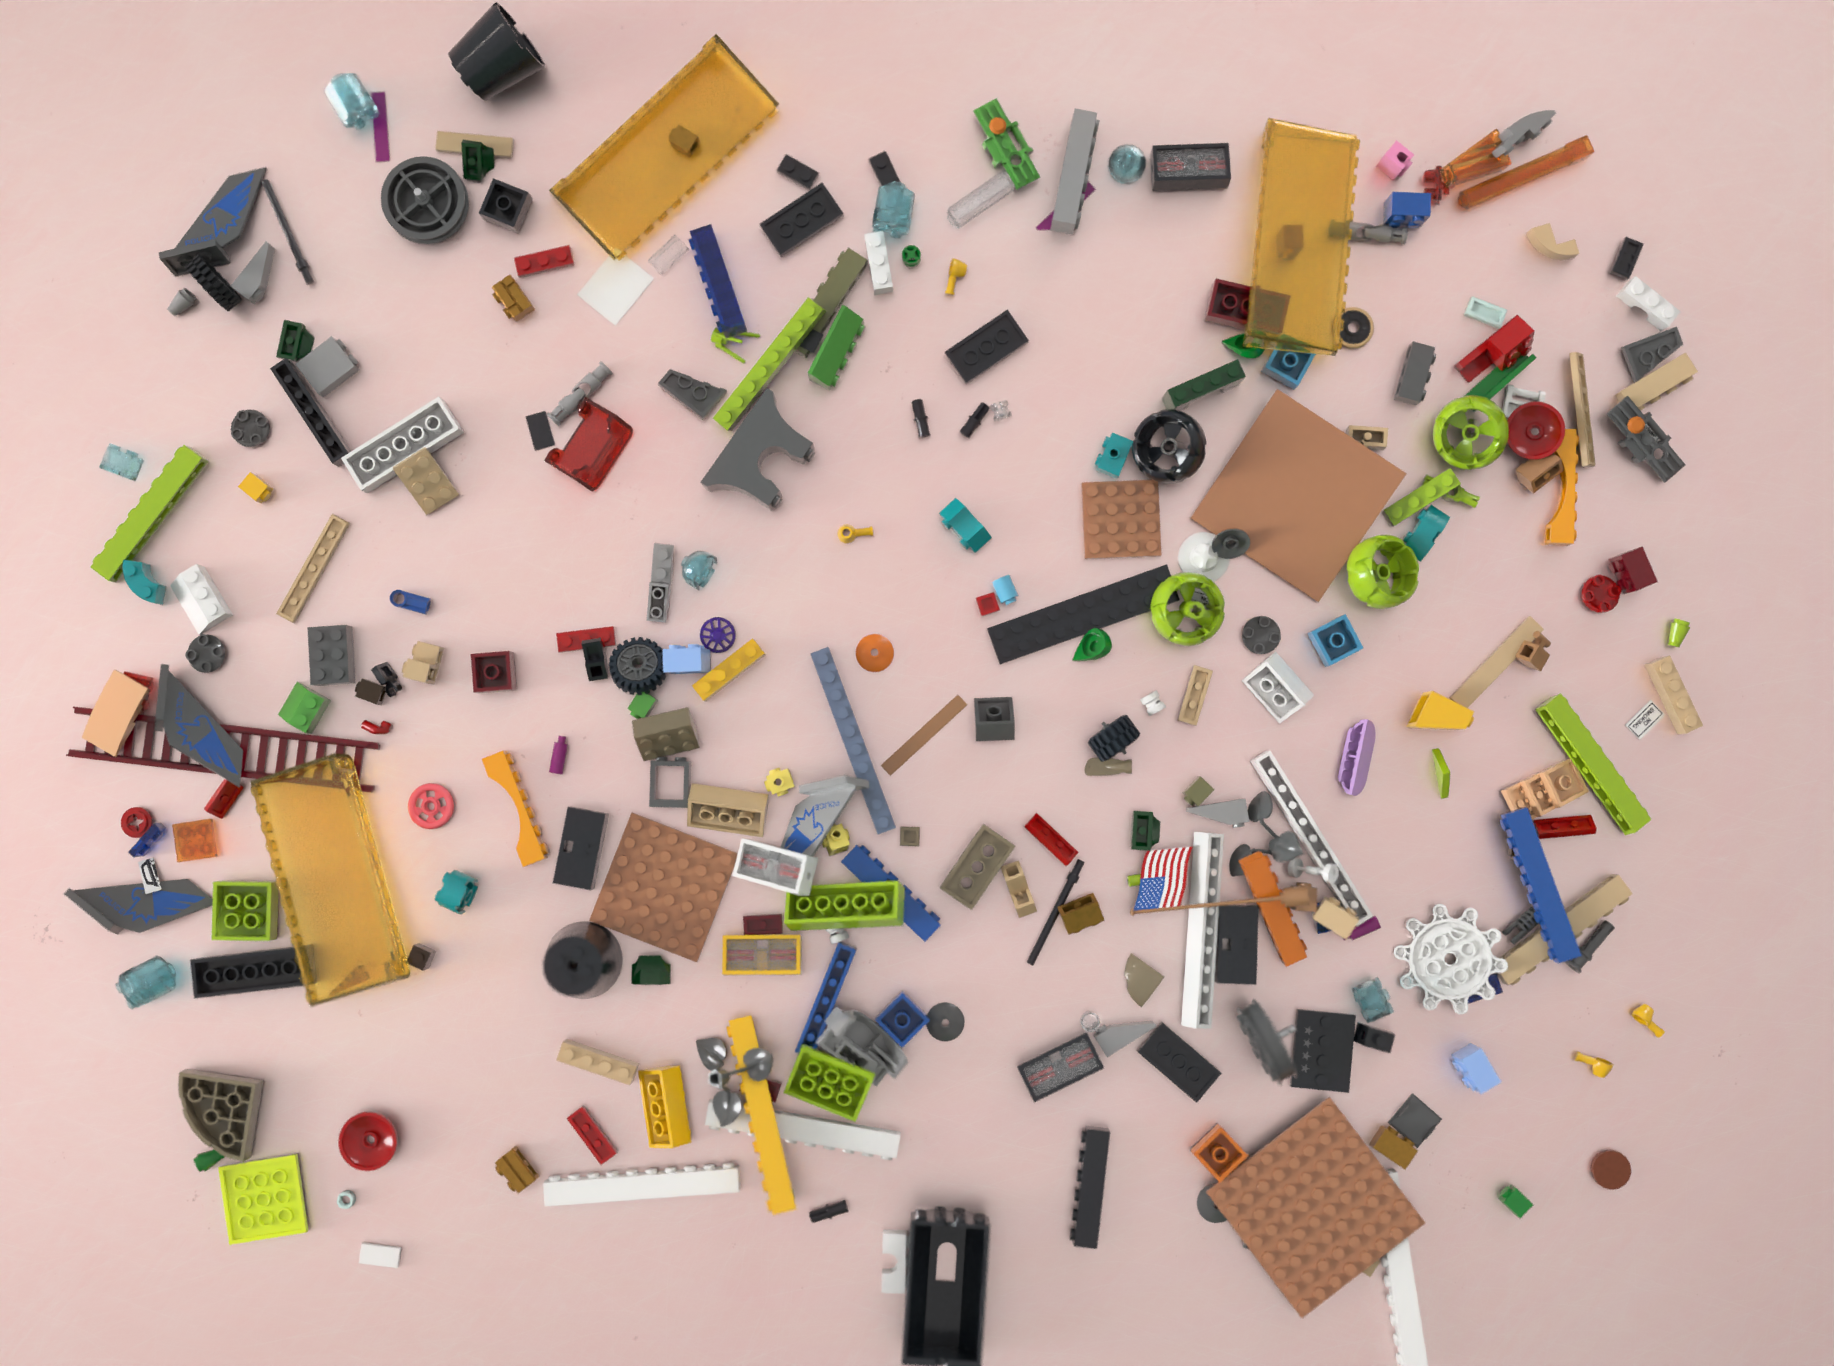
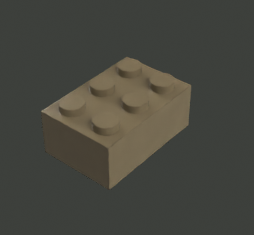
M689 707L632 720L634 739L643 761L700 748L697 729Z

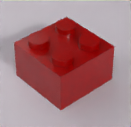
M1518 315L1489 339L1486 356L1501 371L1507 367L1511 368L1520 356H1526L1531 351L1535 330Z

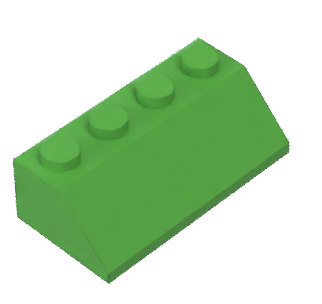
M843 304L808 371L810 381L828 390L832 386L835 387L840 378L837 375L841 369H845L848 363L846 358L849 352L853 353L857 345L855 340L858 335L861 336L865 329L863 325L864 319Z

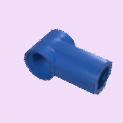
M394 590L390 595V602L398 608L426 615L429 611L430 598L402 590ZM399 594L404 595V601L401 604L396 602V597Z

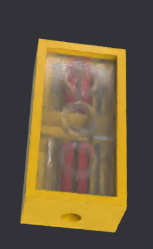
M723 935L722 975H801V935Z

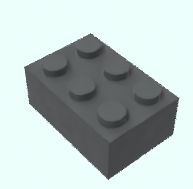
M352 626L307 627L310 685L355 684Z

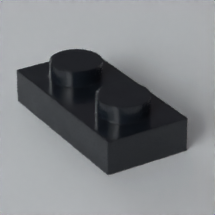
M886 151L869 158V163L884 194L902 187Z
M787 154L777 168V173L809 191L819 176V172Z

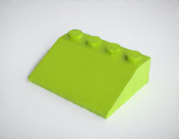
M802 1044L783 1093L856 1122L875 1073Z

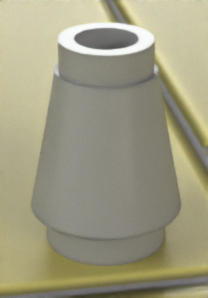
M186 288L179 290L167 309L172 315L177 316L192 306L196 297Z

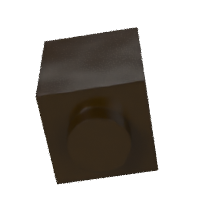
M361 679V682L359 681L355 687V697L376 705H382L386 695V686L367 679Z
M420 943L415 944L405 963L424 971L429 969L436 951Z

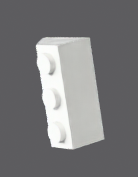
M195 564L180 573L170 585L199 635L233 615L204 566Z
M1277 652L1264 660L1242 680L1279 724L1306 705L1314 696Z

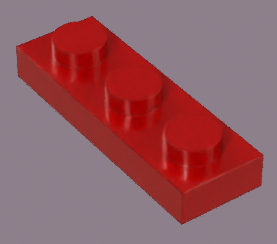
M570 245L514 258L519 278L575 265Z
M614 626L556 633L559 653L583 650L581 644L583 640L601 638L603 647L616 646Z
M1037 813L1024 826L1065 866L1070 864L1078 854V851Z
M1591 815L1533 821L1539 839L1596 834L1597 830Z
M584 1106L566 1118L600 1165L617 1154L616 1149Z

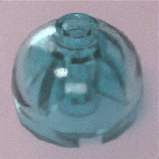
M1133 144L1118 146L1111 153L1108 160L1110 174L1114 180L1122 184H1130L1140 179L1146 168L1144 153Z
M696 551L689 556H685L681 563L682 576L685 582L697 590H700L699 586L705 587L715 571L712 569L713 563L717 565V557L705 551Z

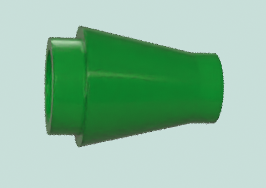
M210 1150L197 1154V1157L193 1160L199 1172H206L221 1159L225 1158V1156L219 1154L220 1152L216 1150Z

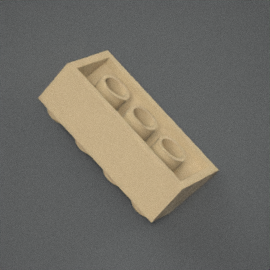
M692 783L688 797L687 826L763 837L768 807V794Z

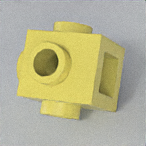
M780 768L771 770L769 771L770 775L766 776L767 780L764 781L767 791H771L772 795L777 793L778 797L789 793L787 789L795 787L789 769L781 771ZM777 779L782 781L780 786L776 784Z
M842 824L833 825L822 842L823 848L826 847L829 856L848 850L850 845L848 840L850 837L847 829H844Z

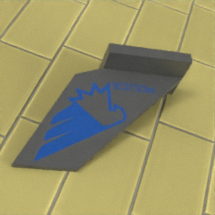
M266 167L228 176L174 249L159 252V259L174 276L188 274L189 272L185 265L198 254L204 257L213 267L230 263V258L223 248L241 237L266 173Z
M161 664L155 731L163 732L164 727L171 747L240 788L243 749L169 671V665Z
M189 879L161 881V890L148 894L145 893L143 883L79 890L69 888L64 893L65 896L104 928L117 935L123 928L141 933L210 907L213 903V899Z

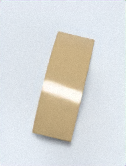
M1550 223L1531 228L1526 233L1533 247L1549 258L1568 260L1580 254L1575 239L1556 244Z
M1019 861L1002 866L1001 870L1018 917L1021 918L1037 912Z

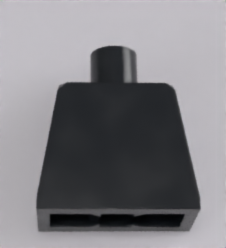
M1357 1022L1354 1042L1383 1052H1391L1395 1038L1393 1032Z

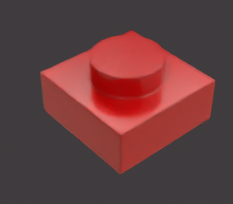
M994 592L976 598L981 617L1000 611Z

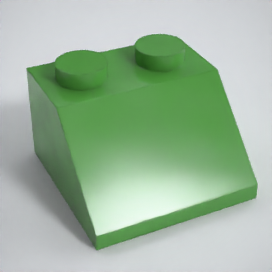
M296 682L278 715L288 724L302 732L312 734L331 700L300 682Z

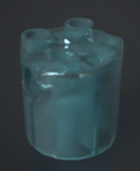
M340 73L335 75L324 90L326 97L346 128L355 127L356 130L365 127L366 121L376 118L380 114L376 104L356 73Z
M890 182L878 187L872 221L873 232L883 231L890 233V236L894 238H901L902 235L909 233L915 193L910 191L905 184Z
M156 955L119 975V982L116 983V989L119 993H123L130 1009L139 1008L173 991L176 986V971L171 963H167L162 957Z

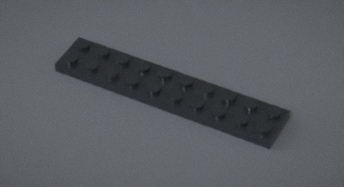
M1167 564L987 628L999 664L1082 636L1093 628L1101 629L1151 611V600L1155 590L1171 576ZM1177 591L1171 594L1167 605L1180 600Z

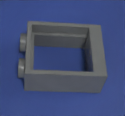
M658 757L656 761H651L649 807L688 808V797L691 789V762L686 761L687 758L675 757V761H667V757ZM657 766H684L683 800L656 799Z

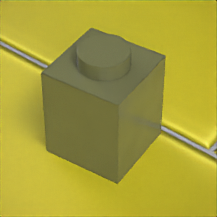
M1198 776L1182 793L1185 795L1184 800L1189 805L1199 806L1214 789L1201 776Z

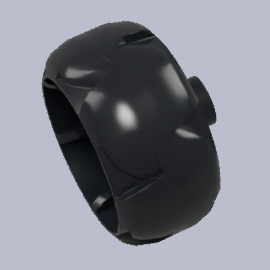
M1164 409L1153 413L1139 424L1134 433L1135 439L1132 443V454L1139 470L1148 478L1165 484L1182 482L1184 479L1195 474L1205 459V445L1207 443L1204 431L1193 417L1182 411ZM1160 427H1163L1167 438L1162 441L1161 447H1152L1150 441L1154 433ZM1182 428L1187 431L1190 437V445H1187L1189 451L1186 450L1184 443L1175 440ZM1164 453L1175 458L1179 466H1173L1170 470L1161 469L1154 463Z

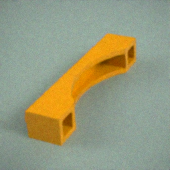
M1565 429L1563 442L1554 452V454L1561 458L1564 471L1560 473L1561 497L1558 508L1552 519L1545 526V545L1569 546L1574 544L1577 537L1574 522L1577 520L1575 503L1577 502L1578 494L1575 492V484L1578 481V474L1575 472L1576 465L1578 464L1576 446L1579 442V436L1576 435V429Z
M500 751L483 758L482 762L488 777L499 783L508 792L517 807L520 819V835L516 851L522 866L525 867L548 858L547 854L549 851L547 845L541 841V829L538 824L535 825L533 818L535 814L532 807H528L526 802L528 796L525 789H521L519 784L521 778L518 771H514L512 765L514 764V759L511 753Z

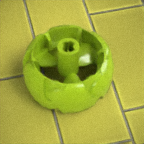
M1466 395L1450 401L1439 412L1433 428V441L1437 452L1448 464L1464 470L1480 469L1497 460L1503 453L1509 436L1508 421L1503 410L1492 400L1478 395ZM1468 410H1478L1485 413L1489 420L1480 425L1475 419L1467 420L1465 412H1468ZM1449 423L1462 429L1464 439L1455 449L1453 445H1450L1447 438ZM1469 427L1475 428L1473 433L1467 431ZM1479 434L1494 436L1491 445L1486 450L1472 455V441L1476 440Z
M1392 535L1373 536L1359 543L1349 555L1347 562L1349 586L1356 598L1367 603V606L1376 609L1396 607L1406 602L1416 591L1419 582L1417 581L1419 571L1418 560L1413 550L1406 546L1400 538ZM1376 550H1379L1383 556H1386L1389 561L1388 564L1375 563L1373 557ZM1391 573H1393L1392 589H1390L1387 582Z
M1181 572L1171 575L1157 587L1151 600L1150 609L1156 630L1168 641L1179 645L1194 646L1210 639L1221 627L1225 616V602L1219 587L1211 579L1198 573ZM1195 588L1200 589L1207 596L1208 604L1206 608H1209V610L1205 609L1202 603L1191 601ZM1179 590L1184 601L1180 604L1179 610L1169 612L1166 609L1168 599L1174 591ZM1184 617L1195 619L1201 625V627H1196L1195 631L1182 632L1176 629Z

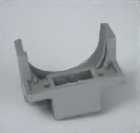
M836 1006L825 1020V1023L828 1025L827 1029L817 1040L819 1046L836 1058L875 1073L872 1084L876 1087L887 1073L896 1079L908 1063L905 1054L896 1041L873 1020L856 1010L843 1011Z

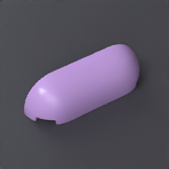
M1368 719L1360 720L1353 728L1349 729L1338 780L1341 782L1345 792L1353 796L1360 794L1365 787L1375 743V726Z

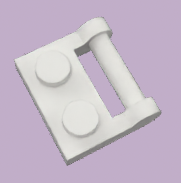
M1507 384L1502 407L1506 418L1508 419L1516 408L1528 403L1512 399L1513 395L1534 399L1536 402H1544L1546 392L1514 388V385Z

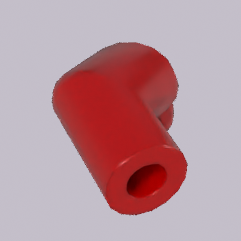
M364 720L361 728L372 734H387L390 732L391 723L382 721L381 726Z

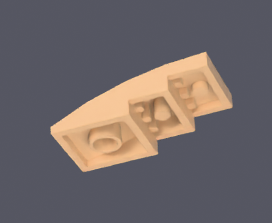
M113 670L93 708L82 738L116 757L136 724L134 721L143 707L141 704L150 689L120 671Z
M1568 758L1501 792L1510 811L1527 807L1531 819H1534L1568 804L1588 793L1589 790L1579 770L1572 760Z

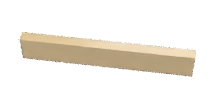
M1572 352L1569 354L1581 463L1583 467H1595L1584 356L1582 353Z
M331 514L278 609L277 615L292 623L296 622L350 525L349 522Z
M1528 616L1449 698L1468 708L1516 659L1515 655L1523 641L1532 642L1535 639L1533 633L1535 631L1541 633L1544 629L1531 616Z

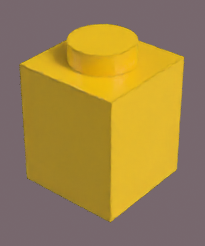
M252 472L238 486L252 499L261 504L271 497V492L273 491L270 485Z

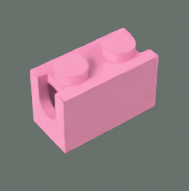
M1396 140L1376 167L1394 181L1397 176L1402 177L1413 162L1410 160L1414 154Z

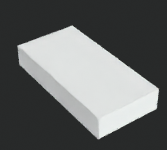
M363 1242L361 1244L359 1263L398 1268L402 1247Z

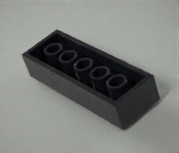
M313 944L201 957L190 960L194 999L306 986L317 983Z

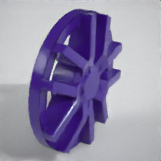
M711 618L701 627L700 640L703 646L713 653L725 652L735 642V628L725 618ZM714 620H718V627L716 628L713 623ZM721 621L726 622L728 625L721 628ZM709 622L711 624V629L705 628ZM730 626L731 632L725 633L724 629ZM704 630L709 631L710 636L703 635ZM732 634L731 641L726 637L727 635ZM704 638H710L707 644L705 643ZM723 640L729 643L727 647L722 643ZM712 641L715 642L713 649L709 647ZM718 644L723 648L721 650H716Z

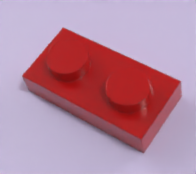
M224 779L204 807V810L223 819L244 787L240 784L239 788Z

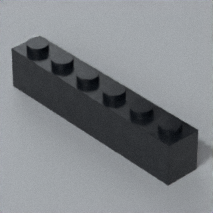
M287 358L283 359L271 367V371L332 464L340 467L344 464L341 458L350 453L351 450L294 363Z
M1085 1126V1131L1081 1132L1083 1150H1079L1078 1162H1081V1170H1077L1076 1181L1079 1182V1187L1074 1192V1201H1077L1076 1209L1072 1210V1220L1075 1222L1074 1228L1070 1229L1069 1237L1075 1247L1097 1249L1110 1139L1109 1128Z

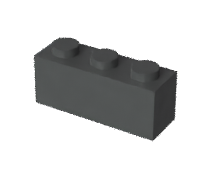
M1414 341L1408 346L1394 400L1415 406L1424 400L1426 395L1424 387L1431 377V372H1429L1430 365H1433L1436 359V354H1434L1435 347Z

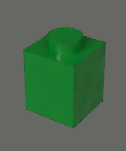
M1513 1185L1505 1187L1498 1198L1520 1219L1534 1205Z

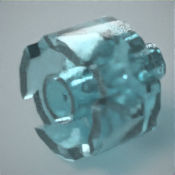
M1378 977L1359 984L1352 989L1355 1001L1358 1002L1362 1010L1360 1012L1367 1023L1394 1013L1392 1005L1387 1001L1390 999V996L1386 989H1382V984Z

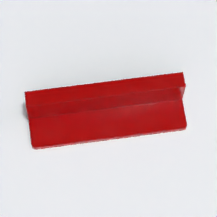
M1518 315L1513 317L1454 365L1467 383L1471 382L1493 364L1486 356L1489 339Z

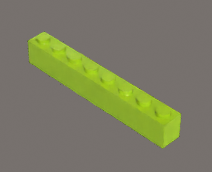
M808 297L713 419L727 431H732L826 313V310Z
M183 445L174 453L175 457L163 467L162 474L153 480L151 488L140 497L139 504L128 513L126 521L117 527V533L105 543V548L101 554L96 555L93 559V564L90 568L106 580L115 583L123 574V560H134L207 464L208 460L192 448Z
M1561 693L1550 697L1535 709L1625 835L1636 833L1652 820L1647 810L1642 807L1636 795L1625 783L1624 778L1619 775L1613 763L1602 751L1601 746L1596 743L1591 736V732L1584 726L1578 714L1573 711L1568 700Z

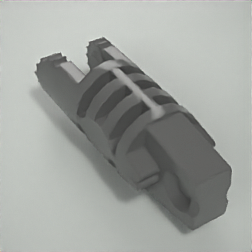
M1532 907L1502 931L1505 936L1510 934L1515 928L1520 931L1511 940L1514 945L1539 924L1534 918L1533 913L1535 909Z

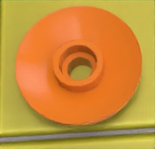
M879 634L865 636L856 647V658L859 665L870 672L883 671L891 664L894 657L891 642ZM873 649L878 650L877 656L871 655Z

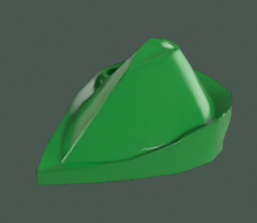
M1246 332L1222 341V344L1237 354L1254 359L1262 355L1266 346L1265 339L1259 332Z
M1093 628L1089 630L1082 638L1073 661L1096 660L1105 657L1112 648L1109 635L1102 629Z

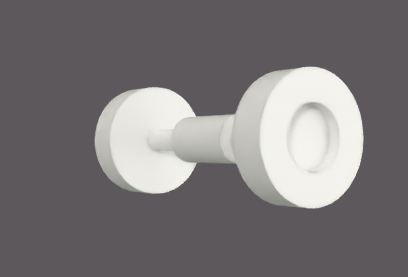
M1299 858L1290 860L1288 864V873L1291 877L1298 878L1305 871L1307 874H1323V879L1326 883L1333 884L1338 878V867L1335 864H1327L1324 870L1312 866L1303 867V861Z

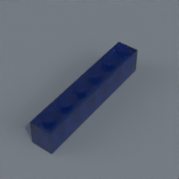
M709 224L691 230L692 238L688 240L691 249H696L697 255H694L697 267H702L703 271L699 273L702 282H707L708 288H705L708 300H713L714 304L710 306L713 315H718L719 321L716 324L719 333L723 332L725 338L747 332L712 225Z

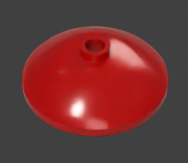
M1525 403L1516 408L1507 420L1509 426L1507 443L1517 455L1531 460L1546 458L1553 454L1563 442L1565 436L1563 417L1556 408L1547 403ZM1533 428H1537L1539 430V433L1537 435H1533L1531 433V430Z
M362 1112L351 1117L343 1125L338 1138L339 1151L343 1159L351 1167L361 1171H373L386 1165L394 1156L398 1143L397 1133L393 1124L385 1116L376 1112ZM369 1136L374 1137V1142L369 1141Z

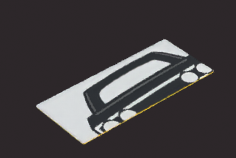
M154 858L138 862L145 893L148 894L161 890Z

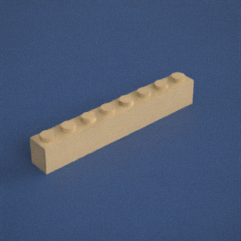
M1610 875L1565 909L1575 939L1583 934L1582 931L1587 927L1595 926L1599 918L1610 915L1614 911L1613 908L1618 904L1623 905L1629 900L1628 897L1633 893L1619 875ZM1541 927L1499 957L1508 963V968L1505 972H1495L1503 984L1514 985L1518 983L1523 974L1531 973L1536 969L1538 963L1550 959L1547 953L1549 947L1540 934Z

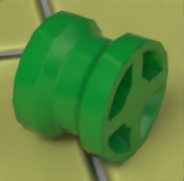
M909 245L903 249L902 261L905 266L913 268L920 263L921 252L918 247Z

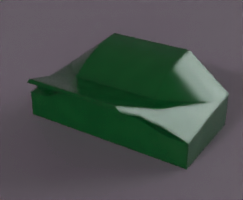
M463 140L461 142L463 179L482 181L485 174L495 167L494 148L485 146L482 142Z
M284 320L276 357L279 359L287 358L290 361L297 362L312 351L314 336L306 330L303 323Z
M1133 811L1130 839L1132 850L1151 851V847L1159 842L1161 821L1154 817L1153 812Z
M639 956L636 963L632 964L631 984H671V964L666 963L661 956Z

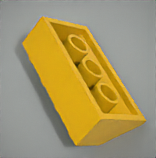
M680 1065L639 1070L638 1075L649 1147L676 1148L692 1143Z

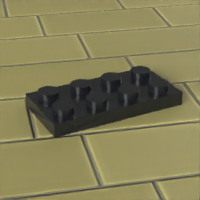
M822 182L759 225L780 257H782L842 217L844 213Z
M1007 309L945 351V355L965 384H967L1027 344L1029 340Z
M1163 1022L1159 1024L1137 1050L1141 1056L1196 1103L1222 1074Z

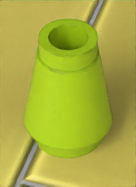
M1674 618L1670 626L1669 645L1680 648L1690 629V622Z

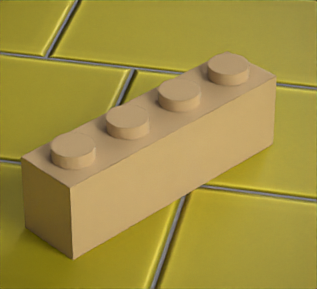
M1684 353L1620 391L1615 396L1619 402L1626 396H1629L1641 411L1645 408V403L1650 402V404H1653L1661 399L1660 394L1666 392L1668 395L1678 389L1676 387L1677 384L1682 382L1685 385L1693 380L1692 375L1698 371L1688 355Z
M1660 657L1645 664L1677 734H1687L1702 727L1703 724L1671 657Z
M568 1039L562 1042L557 1057L559 1062L628 1085L633 1083L639 1066L637 1062Z

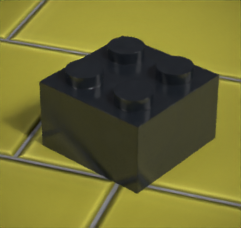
M493 178L479 214L486 221L519 233L533 198L529 192Z

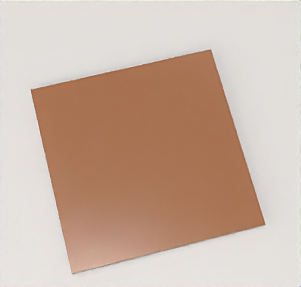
M1277 389L1191 516V519L1215 535L1228 529L1245 531L1249 535L1250 546L1244 554L1319 602L1348 560L1352 550L1360 543L1407 473Z
M1330 1097L1238 1166L1222 1182L1216 1183L1206 1191L1301 1318H1304L1425 1224V1221Z

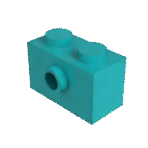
M1113 432L1110 437L1106 436L1102 445L1105 450L1103 454L1098 455L1095 462L1098 465L1096 471L1117 479L1133 441Z

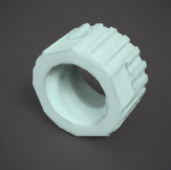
M350 1190L343 1191L338 1195L337 1205L340 1208L349 1209L355 1204L356 1195ZM343 1196H348L350 1203H343Z

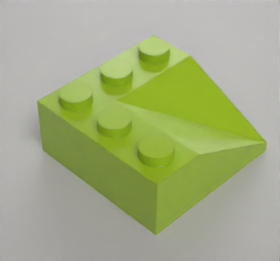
M214 881L211 940H276L279 881Z

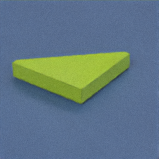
M1439 748L1432 749L1441 799L1448 798L1450 771Z

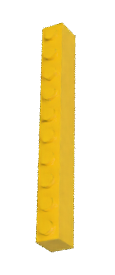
M751 1015L729 1020L730 1026H726L728 1037H732L734 1045H730L733 1057L737 1056L738 1064H735L736 1070L746 1067L743 1057L748 1050L759 1048ZM748 1070L737 1073V1076L741 1075L743 1082L739 1084L741 1094L746 1095L747 1102L744 1103L745 1112L750 1114L751 1122H748L751 1134L754 1133L756 1141H753L754 1151L759 1153L760 1161H757L759 1173L763 1172L765 1178L761 1182L764 1193L768 1192L769 1200H766L768 1212L778 1215L797 1210L767 1079L762 1081L752 1080L748 1075Z

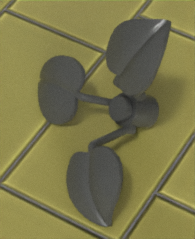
M1266 791L1260 792L1248 806V816L1252 822L1259 821L1274 837L1269 842L1270 850H1250L1247 844L1237 847L1232 853L1229 863L1230 874L1233 877L1244 875L1238 860L1258 851L1272 855L1273 859L1277 862H1287L1304 854L1295 833L1287 831L1277 836L1264 822V819L1271 816L1273 810L1272 799Z
M718 1038L696 1040L698 1054L702 1063L707 1069L712 1071L708 1075L709 1084L713 1087L718 1086V1089L725 1090L719 1091L714 1096L713 1109L720 1122V1126H727L740 1115L742 1100L738 1093H730V1089L724 1085L729 1082L731 1075L747 1070L752 1080L762 1081L766 1079L772 1069V1055L762 1048L750 1049L743 1057L746 1067L727 1072L721 1069L724 1065L722 1060L727 1056L724 1042Z

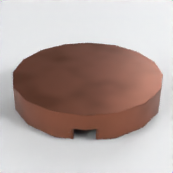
M1607 1150L1598 1153L1592 1160L1591 1173L1595 1182L1600 1186L1614 1190L1623 1187L1629 1181L1631 1165L1627 1157L1620 1152Z

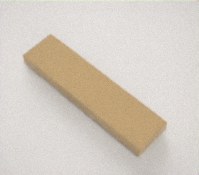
M437 131L435 148L437 152L462 154L461 142L463 140L482 142L485 146L494 148V157L512 158L513 138Z

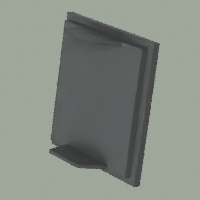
M1412 1093L1388 1123L1401 1135L1414 1142V1146L1418 1148L1435 1130V1127L1442 1118Z

